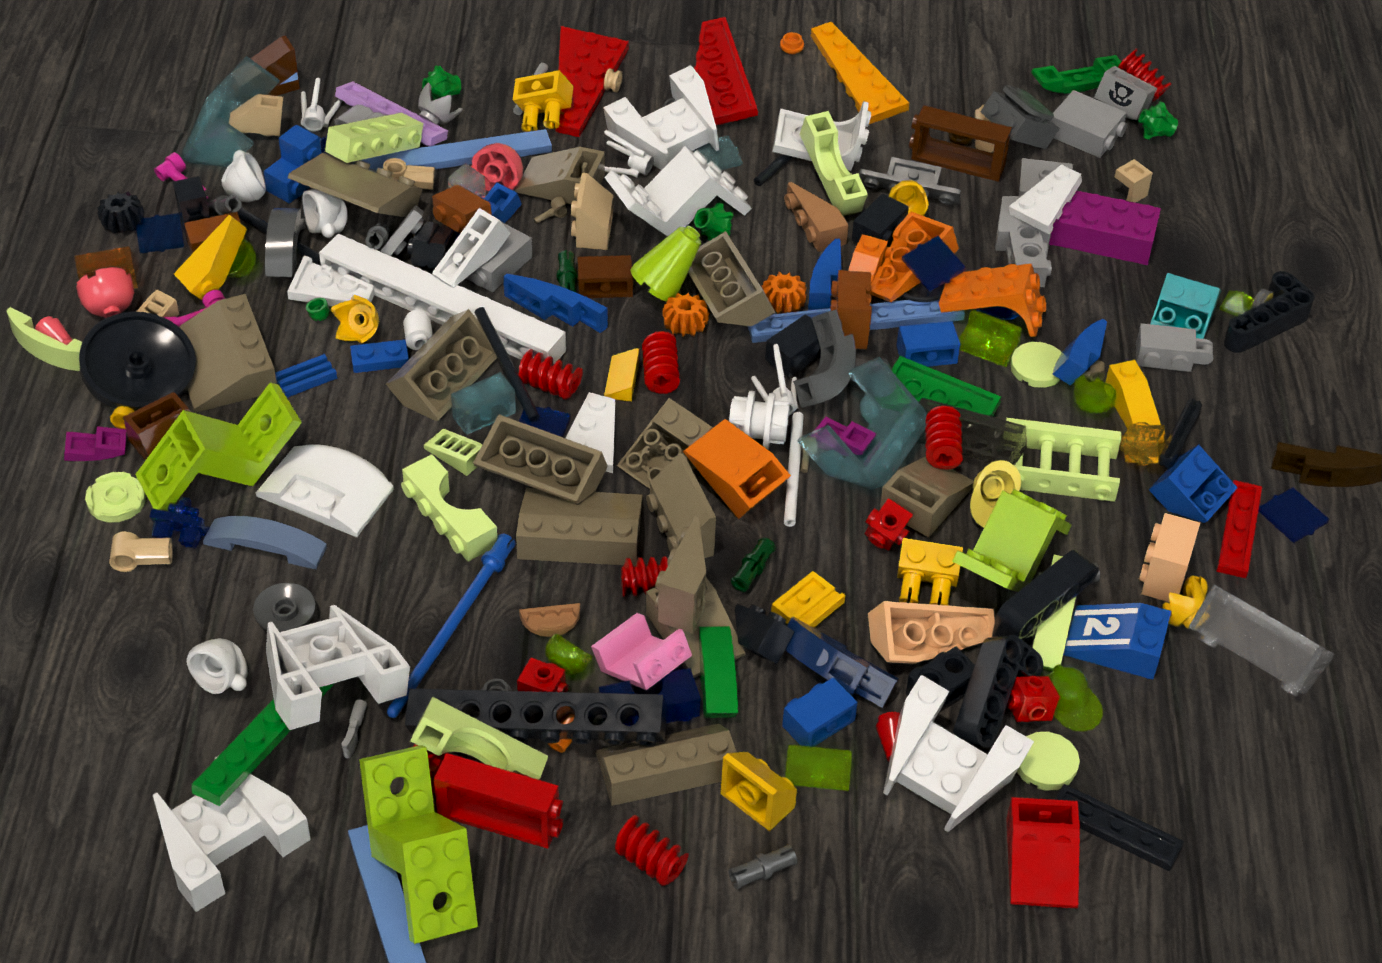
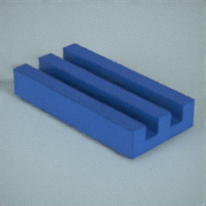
M323 354L276 372L275 376L276 382L285 396L290 397L337 379V372L334 368L332 369V364L330 361H327L326 355Z

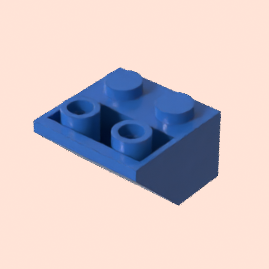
M1197 445L1178 457L1173 467L1168 468L1150 487L1149 491L1167 511L1205 523L1238 487L1203 448Z

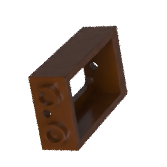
M923 105L919 115H914L911 129H914L915 133L912 134L909 143V149H912L911 160L999 182L1006 166L1012 127ZM930 128L995 144L994 152L990 153L932 138L930 136Z

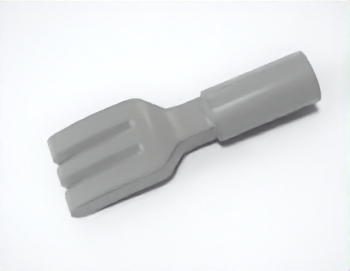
M363 700L355 701L349 719L348 731L341 743L345 758H350L353 755L358 743L357 731L362 723L367 703Z

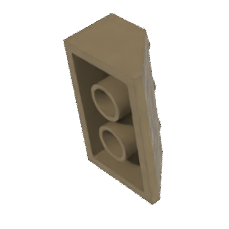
M684 453L679 454L650 481V494L646 496L649 510L651 512L655 511L657 515L658 528L661 533L666 534L670 552L673 548H678L683 528L690 526L694 516L699 517L704 558L714 556L716 516Z

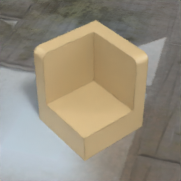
M1135 159L1119 167L1115 172V178L1129 188L1126 201L1134 203L1148 196L1153 174Z

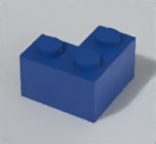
M295 125L279 137L281 158L263 171L266 191L289 204L310 188L288 179L289 173L322 153L320 137L298 125Z

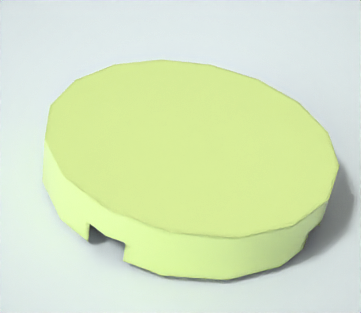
M1043 342L1022 344L1014 350L1011 357V372L1016 379L1021 382L1023 379L1029 382L1028 385L1032 387L1046 388L1056 385L1060 379L1052 373L1062 352L1054 346Z
M111 472L100 476L95 480L96 483L92 487H88L85 496L90 514L104 522H121L131 519L142 510L146 503V494L138 479L131 477V474L126 472Z
M1035 732L1026 736L1033 740L1034 743L1017 770L1022 780L1029 785L1030 782L1038 785V789L1045 791L1059 790L1063 784L1069 785L1076 776L1080 763L1078 751L1073 744L1063 736L1052 732Z

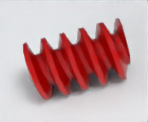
M1136 49L1122 60L1118 68L1156 87L1157 90L1152 99L1153 102L1164 94L1172 84L1169 82L1163 85L1162 82L1165 76L1162 75L1156 78L1155 75L1159 69L1155 68L1150 71L1149 67L1152 62L1148 61L1143 64L1142 61L1145 54L1136 56L1135 54L1138 51Z
M660 331L652 333L642 343L644 382L652 392L667 394L677 389L680 384L676 338L669 332Z
M533 349L528 350L519 366V376L523 384H530L534 388L539 387L541 391H549L550 394L559 395L562 399L570 398L581 382L583 369L578 367L572 373V364L568 363L563 369V361L557 360L553 366L552 356H548L543 362V353L538 352L533 358Z
M937 406L931 409L925 418L926 459L930 465L942 470L956 468L963 460L961 414L950 406Z
M638 557L635 566H633L630 558H626L623 567H621L622 597H625L628 588H631L633 595L637 596L639 588L643 587L646 595V591L655 587L660 571H666L668 567L667 557H662L659 565H657L654 557H650L647 566L642 557Z
M637 815L632 816L617 835L615 851L620 856H625L626 860L630 863H636V867L641 871L646 870V874L651 878H656L660 885H668L684 869L689 853L678 857L681 849L678 844L668 850L670 845L668 837H664L658 843L660 832L656 829L647 835L650 825L645 822L637 827L640 818Z

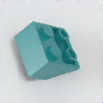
M1167 273L1150 324L1196 329V338L1204 339L1221 289Z

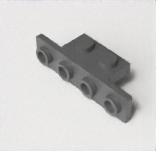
M891 157L887 174L860 169L859 177L867 188L877 189L880 187L891 191L892 187L901 181L913 180L922 185L927 199H937L939 202L947 205L959 204L961 200L960 189L938 185L942 167Z

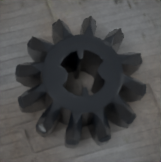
M118 191L116 195L108 194L107 199L100 200L97 214L105 230H111L113 234L121 231L124 234L125 231H134L135 226L142 225L144 209L137 195H131L129 191L120 194Z

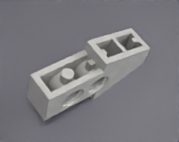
M1002 196L995 251H1006L1008 264L1022 265L1032 263L1034 273L1039 275L1040 287H1045L1046 278L1051 275L1052 270L1051 261L1047 260L1051 233L1047 234L1010 215L1009 206L1021 196Z

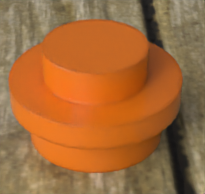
M795 32L786 33L780 41V48L788 54L801 52L804 49L802 36Z

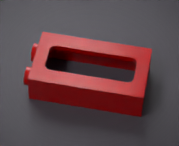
M446 753L434 777L438 814L456 822L547 849L553 837H559L563 827V819L560 818L563 801L559 800L558 785Z

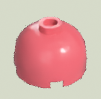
M501 143L486 145L472 158L470 174L473 182L483 192L486 190L490 191L496 182L514 190L523 176L521 158L508 145Z
M122 268L99 269L95 271L96 276L88 279L86 274L77 282L76 289L82 305L89 313L96 316L108 318L120 314L132 303L134 295L133 281L130 273L126 275V271Z

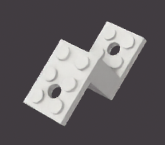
M686 146L645 188L639 184L635 187V184L627 175L622 174L620 176L613 170L604 177L628 210L666 236H669L680 226L686 227L694 219L696 212L701 208H705L716 196L723 199L744 216L752 209L746 202L748 196L738 186L735 188L733 184L736 181L726 171L721 173L722 170L713 161L707 163L708 160L698 150L693 152Z

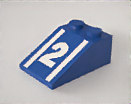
M1144 603L1077 605L1063 655L1153 680L1171 611Z

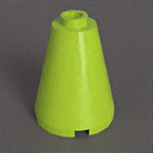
M680 226L634 263L630 269L632 276L640 285L645 282L651 287L648 292L666 302L668 297L675 298L701 245L699 232L691 226L686 228Z

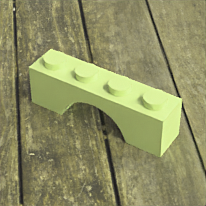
M829 111L805 116L799 135L832 205L838 208L842 216L862 212L868 193L859 174L852 175L842 161L838 145V130Z
M433 454L402 469L404 482L401 483L405 495L416 501L420 512L425 517L429 516L437 532L440 535L444 534L449 539L451 547L457 554L461 553L469 562L492 548L498 538L497 526L481 508L471 510L458 509L444 501V497L450 491L448 471Z
M434 697L430 700L410 740L418 746L423 745L427 747L428 751L438 756L447 752H461L479 759L486 765L538 780L541 778L548 759V755Z

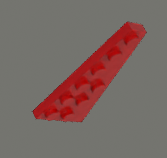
M726 17L702 22L699 49L696 54V66H694V69L704 81L715 124L721 125L758 116L757 105Z
M561 26L558 70L574 87L571 108L560 110L559 127L556 128V132L580 137L606 91L604 90V78L607 70L611 68L614 72L617 71L629 50V41Z

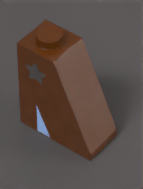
M286 35L281 36L232 71L233 82L230 83L234 97H239L243 104L257 94L278 96L300 89L295 49Z

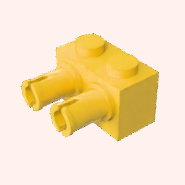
M560 70L515 79L513 101L524 112L521 129L524 132L532 131V127L533 131H537L538 115L544 112L543 125L546 128L554 129L555 123V128H558L560 110L571 108L574 86Z
M903 538L897 578H903L899 602L907 603L908 593L910 592V603H918L922 581L933 583L929 604L938 605V598L941 597L940 605L949 606L951 586L957 587L960 565L952 561L957 550L963 552V547Z

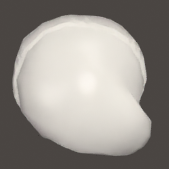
M242 150L236 151L233 155V162L227 167L222 177V187L228 196H238L242 202L259 200L266 192L262 170L251 154Z
M309 189L303 192L304 216L309 232L322 233L327 238L332 237L335 233L339 234L345 228L348 220L345 202L340 198L317 189Z
M221 638L211 639L196 645L189 651L187 657L188 669L196 682L205 691L219 694L229 687L235 691H242L246 687L248 675L247 662L241 649L233 642Z

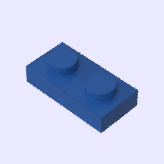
M406 339L350 346L354 373L402 368L409 360Z

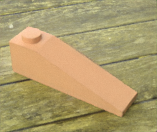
M883 601L868 613L870 641L886 662L916 664L933 659L939 653L947 652L956 646L962 650L982 644L986 638L992 637L995 624L994 610L988 608Z

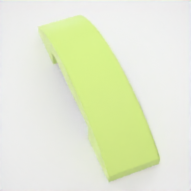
M11 307L6 310L15 338L29 353L51 365L80 371L79 353L82 345L81 341L74 338L66 345L35 330L31 317Z

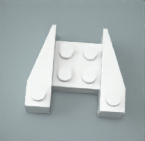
M691 65L669 75L672 97L676 101L644 117L638 114L626 97L603 107L608 130L636 148L646 151V154L653 156V165L661 170L685 146L693 151L710 143L716 151L719 150L717 128L704 81Z
M330 606L329 619L283 632H279L273 622L268 623L266 655L275 709L289 730L320 721L322 692L319 688L358 676L378 704L407 695L410 666L396 647L337 606Z
M921 675L906 698L899 715L883 793L888 795L895 782L900 783L951 814L944 828L945 831L949 832L1012 781L1034 741L1005 725L987 755L933 722L941 710L949 691Z
M252 774L242 782L221 806L194 796L171 810L158 793L153 794L178 889L196 912L225 894L221 874L216 868V865L264 835L282 857L311 840L307 818L291 798Z

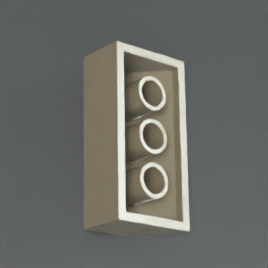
M726 231L699 247L688 273L718 323L754 326L776 313L764 290Z
M468 309L450 317L386 385L403 406L438 421L496 360L497 356L479 321Z
M502 415L497 416L473 462L476 467L579 504L596 491L608 467L602 451Z
M714 724L665 735V742H656L652 746L639 745L635 741L596 750V756L611 805L613 806L721 782L723 757L727 753H736L737 751L730 731L721 724Z

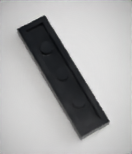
M1063 784L1055 800L1078 801L1080 829L1169 872L1183 847V840L1066 784Z

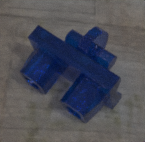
M182 497L178 505L170 503L168 511L151 509L149 515L154 523L152 528L153 538H171L173 530L180 531L179 543L190 548L197 547L201 536H206L210 527L205 526L204 519L198 517L199 508L191 507V500L186 497Z

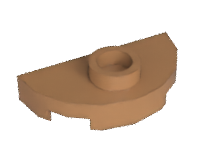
M580 603L519 609V616L522 624L530 632L539 636L555 637L565 634L575 627L580 618Z

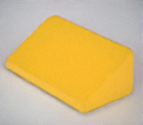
M638 348L612 356L604 393L605 397L615 400L632 401L639 366Z

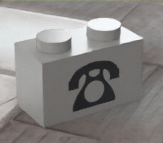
M1114 66L1105 71L1094 98L1127 112L1126 118L1137 120L1142 110L1149 108L1157 88Z

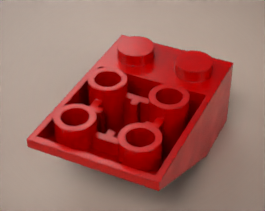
M1011 797L1006 818L1010 904L1078 908L1080 844L1078 801Z

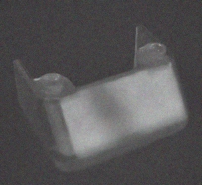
M1215 584L1189 625V628L1201 633L1199 640L1213 648H1216L1217 644L1226 647L1281 680L1280 688L1294 696H1297L1299 692L1306 694L1335 655Z

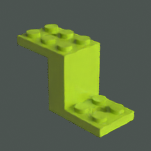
M270 382L238 425L183 410L135 475L156 514L166 516L198 473L253 487L302 422L280 386Z
M1013 489L1011 494L1002 490L974 550L968 549L967 553L957 550L952 562L1009 590L1019 592L1032 581L1056 530L1067 535L1072 524L1065 521L1067 515L1042 502H1038Z
M420 745L359 759L371 857L402 875L409 940L416 944L478 927L467 830L465 827L434 811L427 747ZM397 777H402L404 780L402 791L398 794H392L390 790L392 781ZM445 892L447 895L445 905L440 909H434L433 900L435 896Z

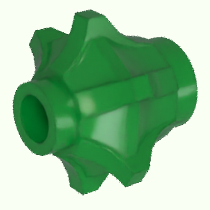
M435 65L433 72H428V77L422 81V89L428 82L430 83L433 100L447 95H458L461 91L459 76L447 73L439 65Z
M1159 101L1156 106H1151L1149 110L1143 109L1140 113L1139 123H1142L1144 129L1143 137L1146 139L1164 135L1171 137L1175 133L1178 119L1168 112L1164 102Z
M717 203L712 208H701L695 214V226L700 228L701 235H707L709 241L725 231L728 235L731 234L732 224L730 220L734 215L733 212H726L722 203Z

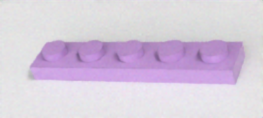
M353 81L336 87L335 97L343 100L349 106L363 105L370 108L373 112H379L384 115L404 113L424 123L421 139L423 145L434 146L447 140L448 130Z

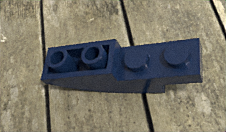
M791 617L787 627L795 632L785 649L789 654L827 680L834 678L847 692L851 694L857 693L882 708L886 705L899 678L846 649L847 646L799 619Z

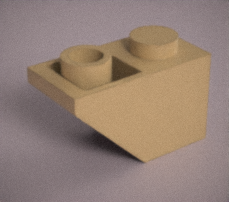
M263 94L255 95L230 113L228 130L241 134L257 133L267 137L273 135L280 136L283 97Z

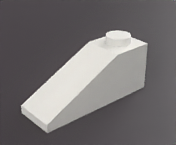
M479 208L432 274L454 288L491 259L511 233L499 219Z

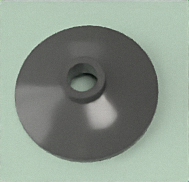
M279 583L266 588L258 595L253 605L256 622L265 630H267L268 623L273 622L279 632L307 625L313 618L316 609L312 593L307 588L295 583Z

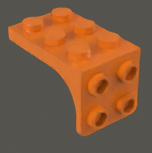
M1032 263L1022 265L1009 264L1005 267H984L975 271H956L948 274L939 301L941 313L994 306L1006 307L1017 312L1024 319L1029 336L1036 337L1038 328L1042 327V314L1046 312V299L1040 295V278L1038 273H1034Z

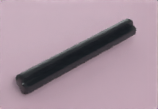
M1193 398L1187 401L1158 460L1160 466L1173 467L1202 407L1200 401H1195Z

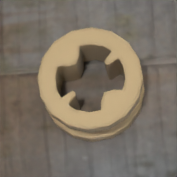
M609 68L604 78V90L612 89L613 92L617 93L622 83V71L614 72L613 69Z

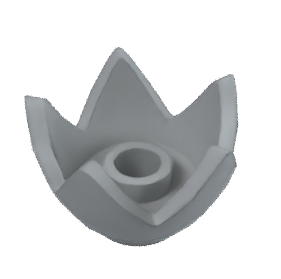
M429 82L420 93L418 108L421 113L419 116L436 125L450 122L463 111L462 108H458L450 113L451 95L432 101L431 85Z

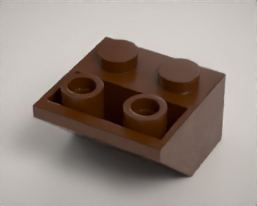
M175 392L123 417L128 441L145 461L183 410L190 412L189 408Z

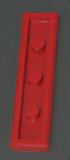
M1233 480V483L1238 488L1229 498L1216 572L1246 579L1262 486Z

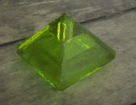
M1229 290L1220 306V310L1237 316L1250 310L1255 300L1241 291Z

